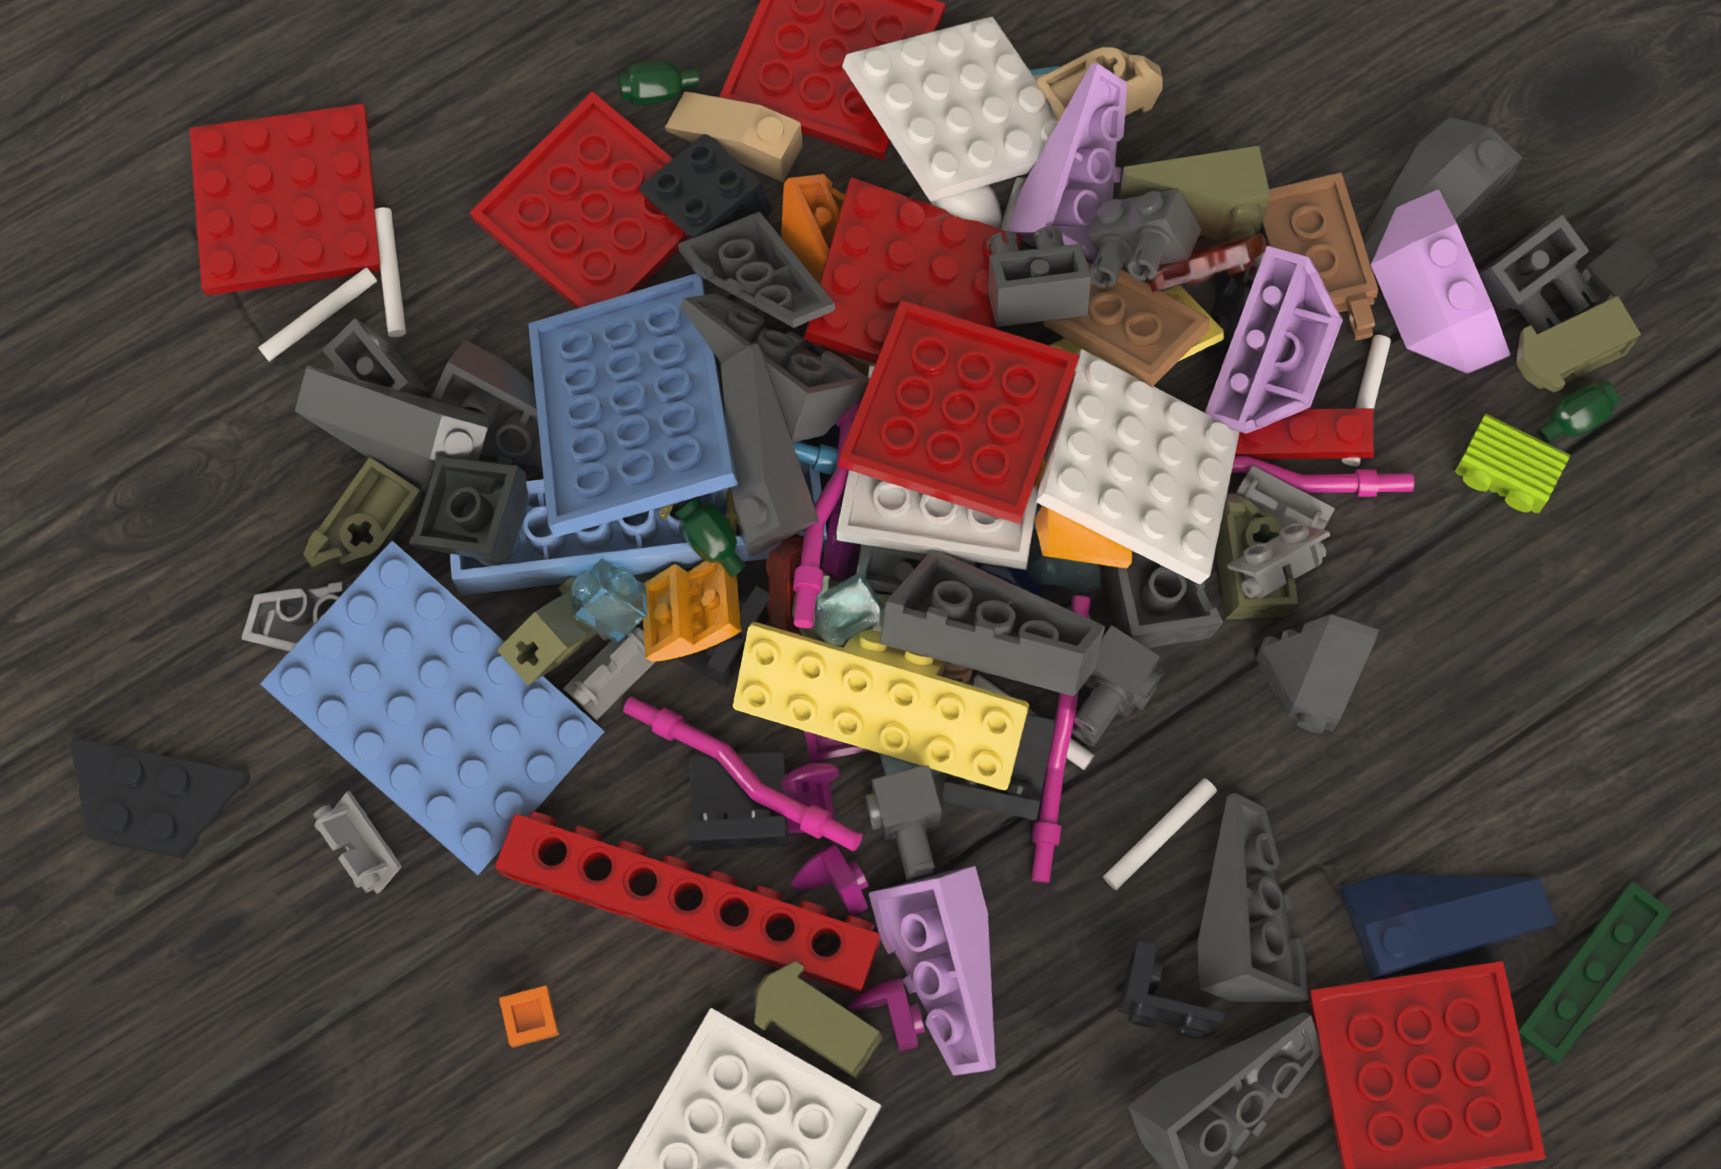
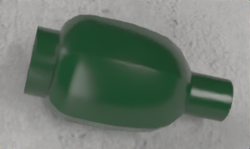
M667 61L636 63L631 65L626 73L617 75L619 95L621 100L630 99L631 103L636 106L667 102L675 98L682 88L699 86L698 71L696 68L679 71V68Z
M1602 380L1597 384L1591 382L1584 383L1565 395L1554 406L1551 420L1539 427L1537 433L1542 441L1547 444L1561 435L1569 437L1580 436L1594 429L1611 416L1613 406L1619 402L1618 394L1606 380Z
M695 497L675 513L680 519L679 531L703 560L709 563H720L731 578L746 567L735 552L737 546L736 534L727 519L715 505L702 503L699 497Z

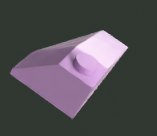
M1098 63L1090 65L1038 157V161L1034 164L1020 189L1007 229L1008 232L1022 236V241L1037 249L1033 240L1034 233L1038 229L1046 227L1049 238H1052L1050 226L1059 227L1062 231L1064 246L1081 244L1086 261L1090 265L1093 264L1098 252L1089 239L1087 232L1100 204L1113 199L1114 183H1120L1121 168L1115 167L1117 141L1121 140L1124 136L1127 95L1126 81Z
M971 866L943 872L869 892L881 941L888 954L896 953L907 977L902 981L909 994L916 992L928 1013L926 1025L952 1074L960 1075L996 1068L988 911L976 867Z

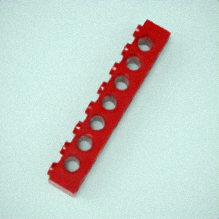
M531 811L529 818L515 813L495 865L496 870L503 877L779 969L797 961L805 967L801 975L803 977L857 995L865 991L881 943L880 934L873 932L874 925L853 916H847L845 922L827 917L828 909L807 901H801L799 907L782 902L783 895L766 887L756 886L754 892L737 887V879L717 871H710L709 876L706 877L691 872L692 865L684 860L665 856L664 861L661 862L646 857L647 850L636 844L620 841L619 846L616 847L601 842V834L584 827L575 826L574 832H570L556 827L558 822L556 819L539 812ZM553 845L565 846L567 854L560 864L555 866L544 864L543 857L549 847ZM603 859L612 863V870L607 878L601 881H594L588 878L589 867L595 861ZM650 874L657 878V886L651 894L639 896L633 893V884L639 876ZM689 889L700 891L703 894V900L697 909L684 911L678 908V898L684 891ZM734 904L743 905L749 910L746 921L739 926H729L722 920L724 911ZM786 919L795 926L793 935L788 940L782 942L772 940L768 936L770 925L776 920ZM824 934L836 936L841 942L838 952L830 957H822L816 954L813 950V945L818 937Z

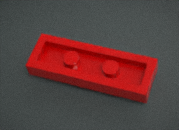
M1373 408L1305 409L1248 434L1239 432L1235 456H1249L1258 460L1373 458Z

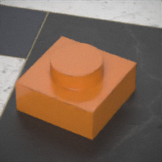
M547 986L499 998L509 1045L512 1048L560 1035L550 991Z

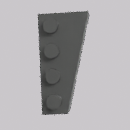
M932 549L886 601L880 644L1075 696L1096 668L1105 626L945 553Z
M1132 551V563L1127 569L1102 565L1115 628L1146 648L1210 639L1224 623L1217 608L1212 607L1204 591L1206 587L1204 582L1198 584Z

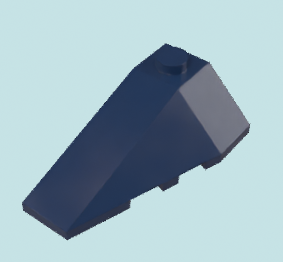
M1384 874L1340 888L1372 981L1557 924L1540 878Z

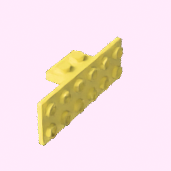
M753 622L749 626L733 703L735 710L921 766L929 765L931 769L1001 790L1008 788L1029 704L1026 701L941 677L945 661L880 644L882 632L855 630L844 648L758 622Z

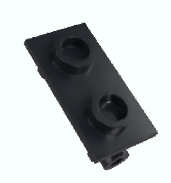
M1245 261L1222 271L1217 279L1214 290L1216 299L1211 318L1223 329L1224 339L1205 348L1204 354L1206 355L1221 349L1227 350L1226 354L1228 352L1257 274L1256 271H1249L1250 261Z

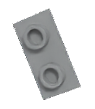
M1253 465L1236 493L1249 499L1257 508L1275 516L1284 527L1295 523H1305L1309 527L1324 530L1335 510L1334 507Z
M1305 523L1291 524L1284 527L1280 531L1279 536L1267 543L1256 544L1247 548L1243 552L1244 556L1227 565L1228 569L1244 573L1245 581L1242 582L1241 586L1247 597L1263 598L1287 584L1282 569L1284 566L1288 578L1295 579L1321 565L1322 558L1326 556V549L1320 541L1329 537L1330 533L1329 531L1309 527Z
M629 623L563 688L596 721L655 663L645 658L644 631L639 627L635 629Z
M350 791L346 792L333 809L330 805H325L313 814L317 820L314 824L315 828L320 831L331 849L334 851L342 847L346 848L347 852L342 853L338 859L353 879L354 885L357 888L362 887L365 892L374 890L376 894L380 893L402 866Z

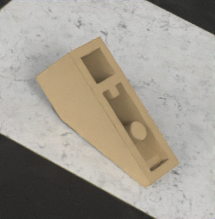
M686 91L665 126L667 132L692 143L701 135L707 134L740 164L781 182L785 181L803 147L801 122L761 105Z

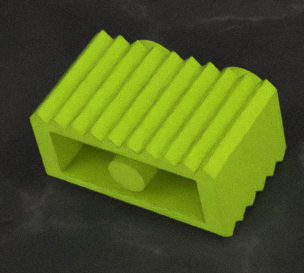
M1485 414L1455 472L1457 475L1463 476V481L1473 489L1478 491H1488L1489 489L1491 492H1497L1500 496H1505V502L1518 511L1530 512L1532 510L1534 513H1539L1547 503L1571 455Z

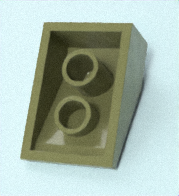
M1259 146L1124 167L1119 200L1142 196L1151 191L1162 192L1179 188L1202 229L1199 236L1214 240L1228 238L1230 241H1242L1260 232L1270 198V191Z

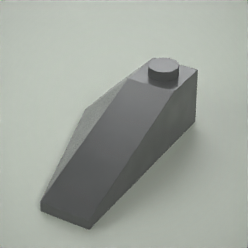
M1453 117L1447 118L1417 144L1364 236L1363 242L1370 264L1374 259L1396 207L1439 189L1459 226L1511 181L1522 157L1491 127Z

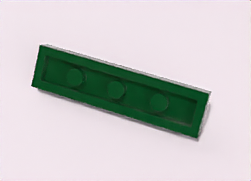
M1633 880L1628 883L1518 1028L1520 1039L1552 1064L1560 1063L1673 911Z

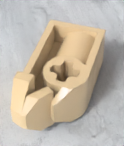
M1102 47L1093 50L1036 80L1037 89L1041 90L1046 101H1049L1058 121L1088 68L1094 63H1098L1127 82L1125 116L1140 108L1143 113L1151 110L1162 90V74L1157 64L1145 56L1129 55L1117 48Z

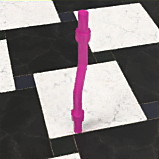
M862 397L836 422V425L840 428L836 468L814 504L819 522L804 530L801 565L795 569L793 589L797 592L794 625L800 628H810L813 626L816 595L822 591L824 575L820 569L824 524L845 491L849 470L839 467V456Z
M1235 456L1231 474L1247 475L1253 465L1305 493L1355 492L1356 497H1376L1377 492H1413L1414 490L1413 473L1377 474L1376 469H1357L1355 474L1303 475L1249 456Z
M1072 596L1070 611L1088 618L1090 598ZM1059 692L1055 726L1043 783L1039 821L1033 823L1031 842L1036 843L1031 881L1050 883L1054 846H1059L1062 826L1057 825L1064 768L1076 713L1078 692L1075 696Z
M633 696L626 701L623 709L624 713L652 726L653 733L669 741L675 738L717 759L752 800L801 824L800 830L818 839L824 836L852 851H855L860 845L862 834L831 819L832 813L814 804L808 807L766 786L729 744L683 722V716L666 707L659 710Z

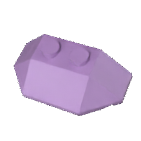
M1435 190L1396 207L1371 263V267L1406 349L1466 374L1509 357L1510 352L1492 303L1459 227L1440 190Z
M1270 246L1266 247L1205 414L1211 416L1213 422L1224 423L1230 429L1248 434L1311 407L1343 319L1309 257Z

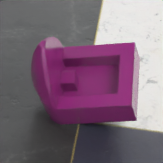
M809 763L801 766L783 777L781 781L782 793L808 807L814 804L832 813L831 819L835 820L829 783L839 776V770L836 766L827 763ZM786 817L789 833H806L800 830L801 824Z
M836 844L812 856L801 867L791 882L793 889L800 890L819 888L832 883L850 916L868 909L861 891L868 887V883L857 862L853 861L847 864Z
M902 978L879 983L860 994L848 1005L849 1011L888 1005L899 1052L918 1047L916 1034L925 1032L918 1003L908 1004Z

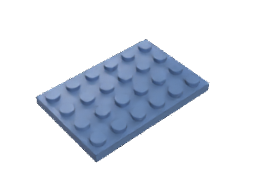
M697 274L689 275L528 323L548 526L555 538L738 485L725 417L724 395L718 358L681 307L683 298L707 295L706 283L703 277Z
M393 541L380 552L260 683L273 697L477 875L502 849L515 813L529 818L530 812L535 811L605 732L543 676L532 684L527 685L497 651L504 641Z

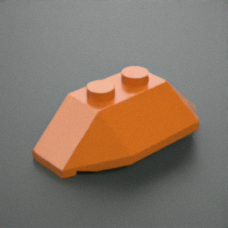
M824 174L788 178L784 182L781 238L818 284L845 196L832 187L833 183Z

